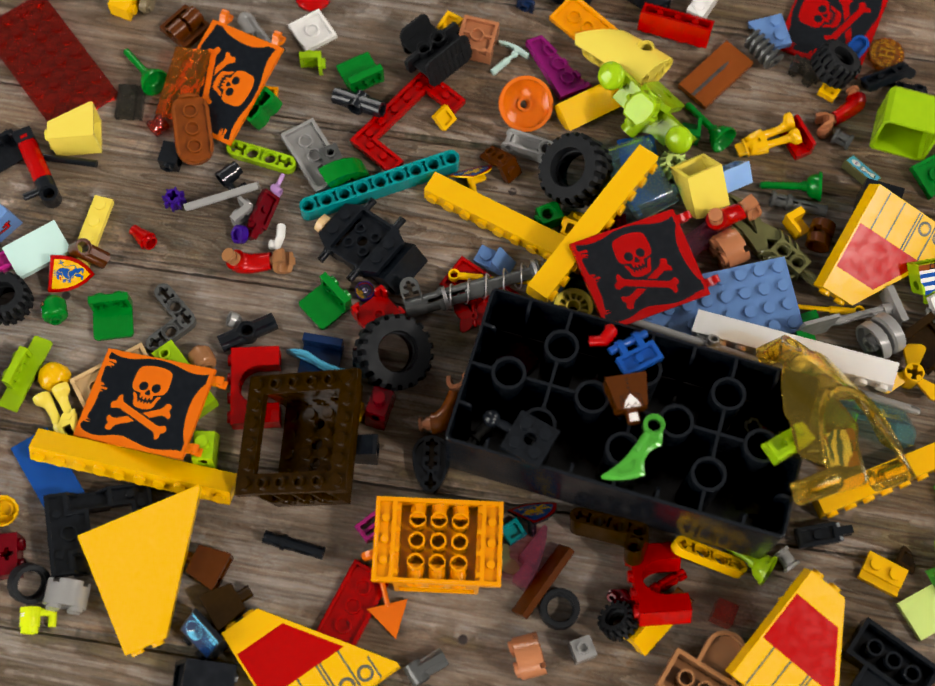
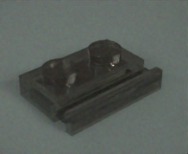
M119 84L114 114L116 120L139 119L143 121L146 94L142 91L141 86Z

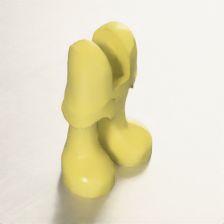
M67 382L59 383L51 389L63 411L61 417L50 392H41L32 398L36 406L42 407L47 411L55 432L67 434L64 428L71 426L73 432L75 431L79 420L75 408L72 409L69 402L70 386Z

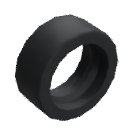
M32 562L23 563L11 571L7 579V589L10 596L16 601L26 605L37 604L44 600L48 578L51 576L40 565ZM28 571L37 572L41 578L39 589L31 596L22 595L18 590L20 577Z
M555 588L548 591L543 596L539 607L542 621L554 630L570 628L577 621L580 613V603L577 597L571 591L564 588ZM555 597L566 598L572 606L571 616L565 621H555L547 612L548 603Z

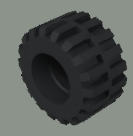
M827 40L811 57V66L817 77L835 89L846 87L861 72L862 65L857 54L851 47L840 40Z
M8 271L6 274L0 272V297L8 292H15V295L9 303L0 305V325L3 323L5 326H9L11 322L13 325L17 324L18 320L23 321L25 319L24 316L31 313L29 309H33L34 306L32 303L34 297L31 289L19 275H13L12 272Z

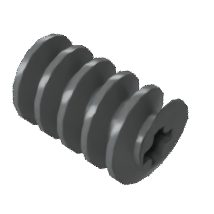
M758 29L749 35L744 43V47L749 49L750 54H754V58L758 59L760 64H763L764 69H769L777 65L783 59L784 54L778 56L779 48L773 51L775 44L773 43L768 46L770 39L763 40L766 35L764 33L758 35L761 29Z

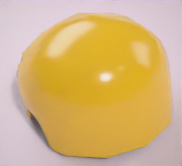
M58 362L46 363L38 372L40 387L49 392H52L51 389L59 383L67 382L70 384L71 372L69 368Z
M0 495V527L11 524L19 515V505L9 495Z

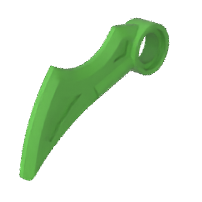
M650 414L645 418L642 424L643 434L624 459L601 475L602 479L620 481L645 476L644 463L647 455L653 449L662 446L665 421L661 415ZM651 420L657 421L660 429L657 431L650 430L648 422Z

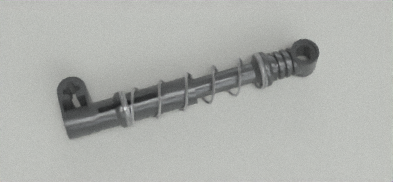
M537 259L530 260L528 268L521 263L520 270L508 273L507 269L503 268V275L491 278L486 273L484 277L474 280L468 278L467 282L457 285L450 283L449 287L444 288V286H440L436 291L425 294L421 293L419 283L415 278L406 277L400 282L399 286L407 316L416 317L440 309L444 311L450 310L451 306L461 303L467 305L469 301L478 298L485 300L495 288H503L505 290V287L514 285L517 289H521L522 283L532 280L547 259H544V262ZM521 282L520 287L518 288L516 284ZM407 284H411L413 287V294L419 293L420 295L405 299L404 297L410 296L409 291L406 289Z

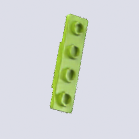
M34 336L28 348L19 346L18 350L13 353L9 367L2 374L1 381L7 388L0 400V407L15 413L18 412L53 345L51 341Z

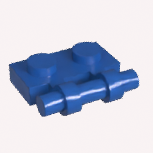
M645 329L640 332L635 331L630 334V337L622 341L619 339L614 342V345L607 348L611 356L617 352L621 355L615 359V363L622 374L641 372L663 360L664 356L653 339L647 343L644 342L643 339L649 336ZM633 344L637 346V348L631 351L627 350V347Z

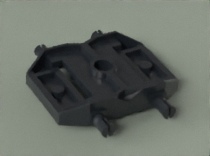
M372 197L363 206L345 203L318 233L324 245V250L317 259L324 263L330 255L336 260L344 262L352 270L346 277L351 283H353L358 275L363 278L378 276L405 246L399 229L406 220L400 216L391 225L371 212V208L377 203ZM360 219L361 221L355 225V228L345 238H343L342 242L337 247L336 244L339 242V240L356 223V221ZM361 240L368 241L364 246L358 245Z

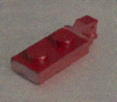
M266 188L262 189L248 219V239L250 241L257 240L258 235L267 230L280 201L278 196Z

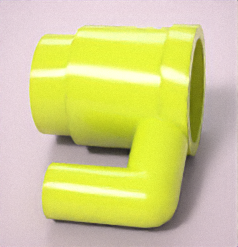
M37 606L20 607V634H38L41 616H48L47 627L55 628L57 612L47 611L45 608Z

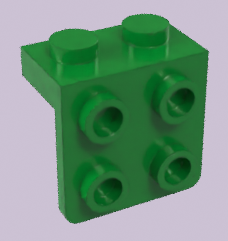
M326 272L319 276L321 285L299 302V307L321 330L327 329L349 311L352 306V296L346 289L342 290L338 286L339 282L333 275L329 276Z
M116 291L113 294L97 293L94 296H88V305L93 311V334L96 341L129 338L134 335L133 301L128 292Z

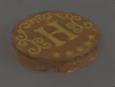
M880 38L871 43L867 52V59L873 64L872 66L875 69L882 70L903 62L904 50L897 41L890 38Z

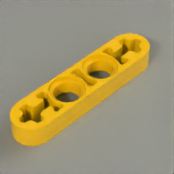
M678 536L671 543V549L677 556L733 578H741L747 571V565L742 559L685 536Z

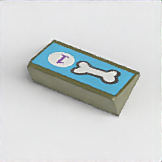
M854 154L847 158L841 166L842 169L862 185L867 178L877 181L882 179L881 176Z

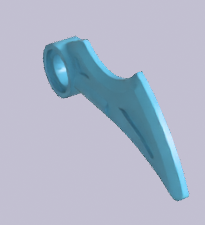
M286 350L288 355L313 364L323 371L344 369L319 359L307 350Z

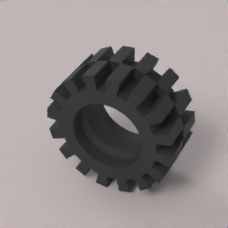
M617 600L616 603L614 601L610 602L611 606L606 604L604 606L606 608L605 611L601 609L600 613L602 616L598 615L597 619L599 621L597 624L609 640L622 642L623 637L626 640L629 639L628 635L631 634L633 636L635 633L633 629H638V618H634L633 608L629 603L624 600L623 602ZM623 617L620 623L613 625L618 618Z

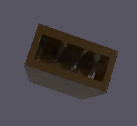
M229 583L199 595V598L215 627L222 633L228 624L233 621L237 622L243 617V614L248 611L243 602L254 595L248 585L236 591L233 584Z

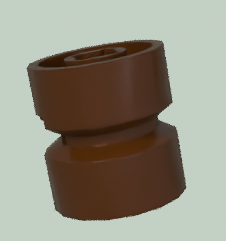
M817 217L812 219L805 246L817 253L828 252L835 233L836 224L827 218Z

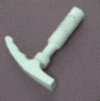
M499 40L500 46L513 51L511 55L505 57L490 69L492 75H496L518 55L527 60L529 59V53L515 44Z

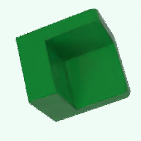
M698 118L697 124L682 123L697 138L692 144L695 146L698 145L701 136L702 118Z

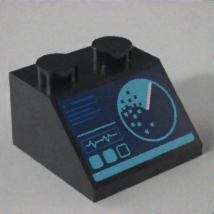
M196 608L180 628L184 634L181 638L188 646L192 644L197 649L195 654L200 660L214 661L229 648L225 639Z

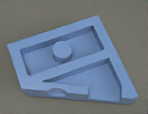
M782 13L748 21L747 26L750 30L761 29L758 35L764 33L766 36L763 40L770 39L768 46L773 43L775 44L773 51L778 48L783 49L792 46Z

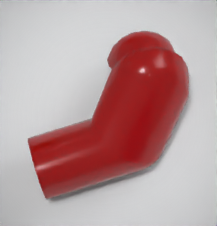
M607 324L600 336H589V346H608L617 335L615 326Z

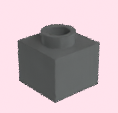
M336 143L318 149L323 165L343 159Z

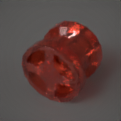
M158 113L154 116L153 120L146 122L150 131L157 137L162 135V131L170 128L168 122Z

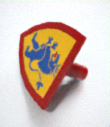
M50 255L48 292H65L76 289L89 281L95 274L88 265L79 259L65 255Z

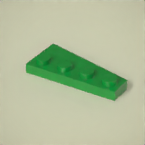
M935 154L909 168L928 200L935 195Z

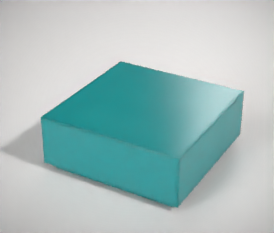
M516 517L503 525V537L509 546L527 536L526 531Z

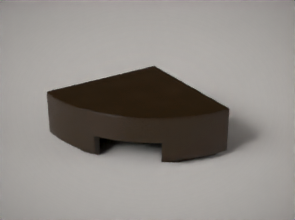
M903 545L894 563L909 570L908 573L912 575L916 565L911 551Z

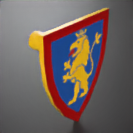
M492 165L459 171L448 175V177L467 178L469 188L477 192L476 184L486 180L485 174L492 170Z

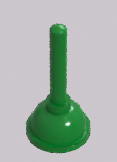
M129 49L123 51V54L141 72V88L146 95H157L166 88L169 78L163 70L146 68Z
M688 102L685 105V108L697 120L702 118V125L710 134L709 142L714 152L723 151L733 142L736 136L734 128L725 125H713L693 104Z
M823 171L810 175L807 180H802V182L761 181L760 188L802 190V192H807L810 198L821 202Z

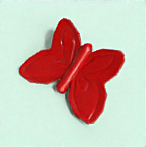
M488 300L478 304L477 309L475 305L471 306V310L463 304L454 306L455 314L461 319L459 325L462 333L468 331L472 326L477 327L478 324H481Z

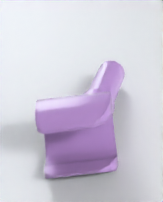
M283 173L280 174L277 182L270 187L271 192L278 197L283 193V189L280 188L285 177Z

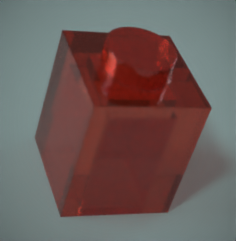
M719 597L714 603L708 621L729 629L733 625L739 605Z

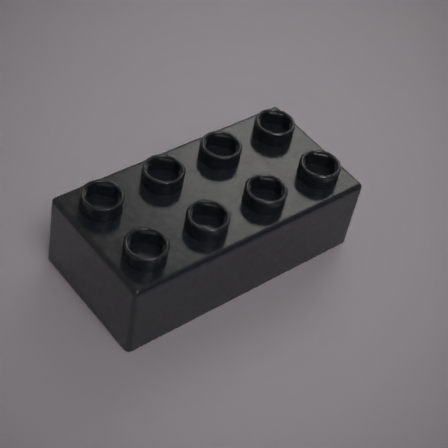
M499 288L491 291L445 433V463L448 467L605 514L639 521L652 528L685 536L757 559L763 558L785 537L805 448L774 466L761 448V445L797 423L803 422L808 430L810 429L819 389V381L816 378L647 331L649 336L643 339L644 342L647 343L653 339L664 358L662 361L643 370L647 373L648 406L644 412H639L640 423L628 425L626 415L615 416L603 387L605 377L623 375L615 363V359L621 355L617 352L611 356L607 348L614 345L615 341L619 339L622 341L630 337L631 333L635 331L640 332L644 329ZM607 324L615 326L617 335L608 346H589V336H600ZM633 344L627 347V350L631 351L637 348V346ZM488 410H496L500 414V419L512 425L521 410L560 431L538 470L500 449V445L508 432L497 426L491 427L492 431L481 441L480 446L464 442V440L468 437V433H472L484 422L483 415ZM650 414L661 415L665 421L662 446L653 449L647 455L644 463L645 476L620 481L602 479L601 475L624 459L643 434L642 424L645 418ZM750 417L757 418L759 423L767 428L754 429L744 439L725 434L730 429L732 422L742 423ZM651 420L648 422L650 430L657 431L660 429L657 421ZM526 435L524 442L528 445H533L536 442V438L533 435Z

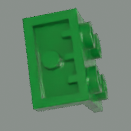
M369 52L336 65V69L349 91H363L384 81L383 67L381 64H375Z

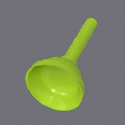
M727 550L748 563V566L752 568V576L758 581L760 586L768 579L778 561L777 556L765 555L763 558L757 559Z

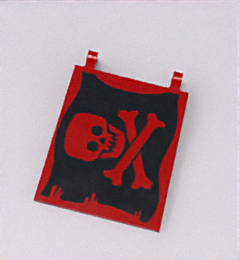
M795 0L785 23L792 46L779 50L811 62L812 55L829 39L840 40L848 44L856 35H863L868 38L871 44L888 0ZM868 49L860 58L861 65L864 62Z
M670 209L569 244L599 317L629 325L710 295L708 287L721 282L718 274L704 279L680 226V224L688 222V219L692 218L689 210L676 215L674 210Z

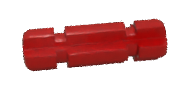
M680 568V571L669 574L660 579L658 583L651 584L648 588L656 593H661V591L676 585L678 581L685 580L687 574L683 568Z

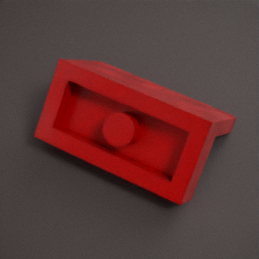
M798 114L794 115L793 119L795 128H798L801 134L802 143L798 145L792 143L785 144L795 161L810 155L816 145V141ZM785 132V133L779 134V136H780V137H781V136H784V135L788 134L789 132Z

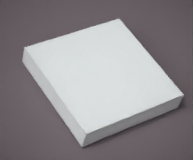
M319 9L288 24V29L304 51H314L337 38L336 32Z

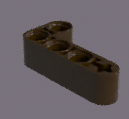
M574 508L570 512V530L573 534L623 546L624 560L628 565L637 566L642 563L649 543V528L645 523L584 508Z

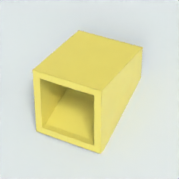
M93 101L47 121L44 137L46 141H49L50 149L54 150L56 155L72 156L102 153V120Z
M702 153L670 167L687 211H690L695 219L705 218L713 208H722L730 205L721 163Z

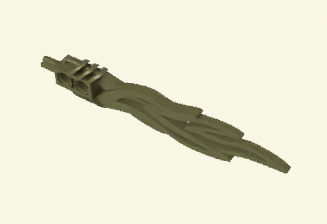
M655 143L659 158L664 151L668 153V149ZM671 178L669 181L671 182L673 187L679 192L676 183ZM728 193L730 205L743 200ZM746 217L744 220L750 227L743 221L731 225V230L735 228L740 233L757 258L764 261L785 256L790 278L796 282L802 277L815 288L813 284L818 276L809 269L812 261L799 249L797 242L793 241L792 244V240L788 235H786V238L784 237V232L781 229L778 230L762 222L760 217L749 221ZM768 242H777L768 249Z

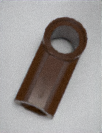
M80 238L68 246V253L71 257L80 258L101 269L105 268L109 262L110 253L92 245L86 238ZM78 245L82 247V252L78 250Z

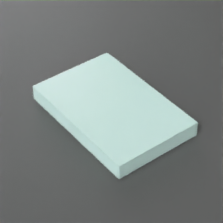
M55 220L2 247L16 274L22 279L49 266L50 255H69V244Z

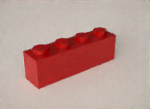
M645 2L641 10L637 30L706 49L715 21Z

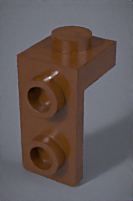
M490 146L479 156L481 160L497 167L504 182L508 184L522 173L516 157L495 146Z

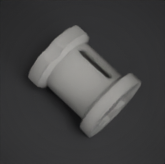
M788 545L773 555L778 557V561L784 568V573L789 572L800 564V561L796 560L789 552Z

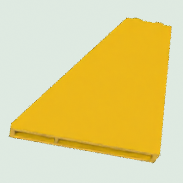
M200 485L77 536L125 656L131 654L132 657H135L145 652L143 648L152 645V648L165 643L164 639L169 637L202 491Z

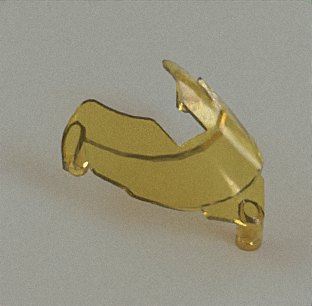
M782 335L757 348L756 355L760 363L772 366L780 362L783 365L781 372L783 409L785 416L790 422L797 453L802 458L826 465L827 470L820 471L790 484L793 498L797 505L802 506L833 494L865 485L867 479L874 491H881L916 477L903 453L904 450L885 416L875 403L829 358L817 351L810 350L787 335ZM854 399L858 407L866 415L879 442L893 450L898 459L872 468L866 473L859 449L858 424L839 400Z

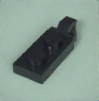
M835 521L794 529L798 550L836 544L844 541L845 536H850L854 533L852 525L840 526V522L836 523Z

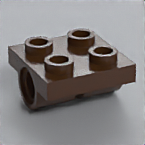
M185 4L160 25L159 28L160 31L184 51H187L204 36L210 24L204 20V17L194 6L188 7Z

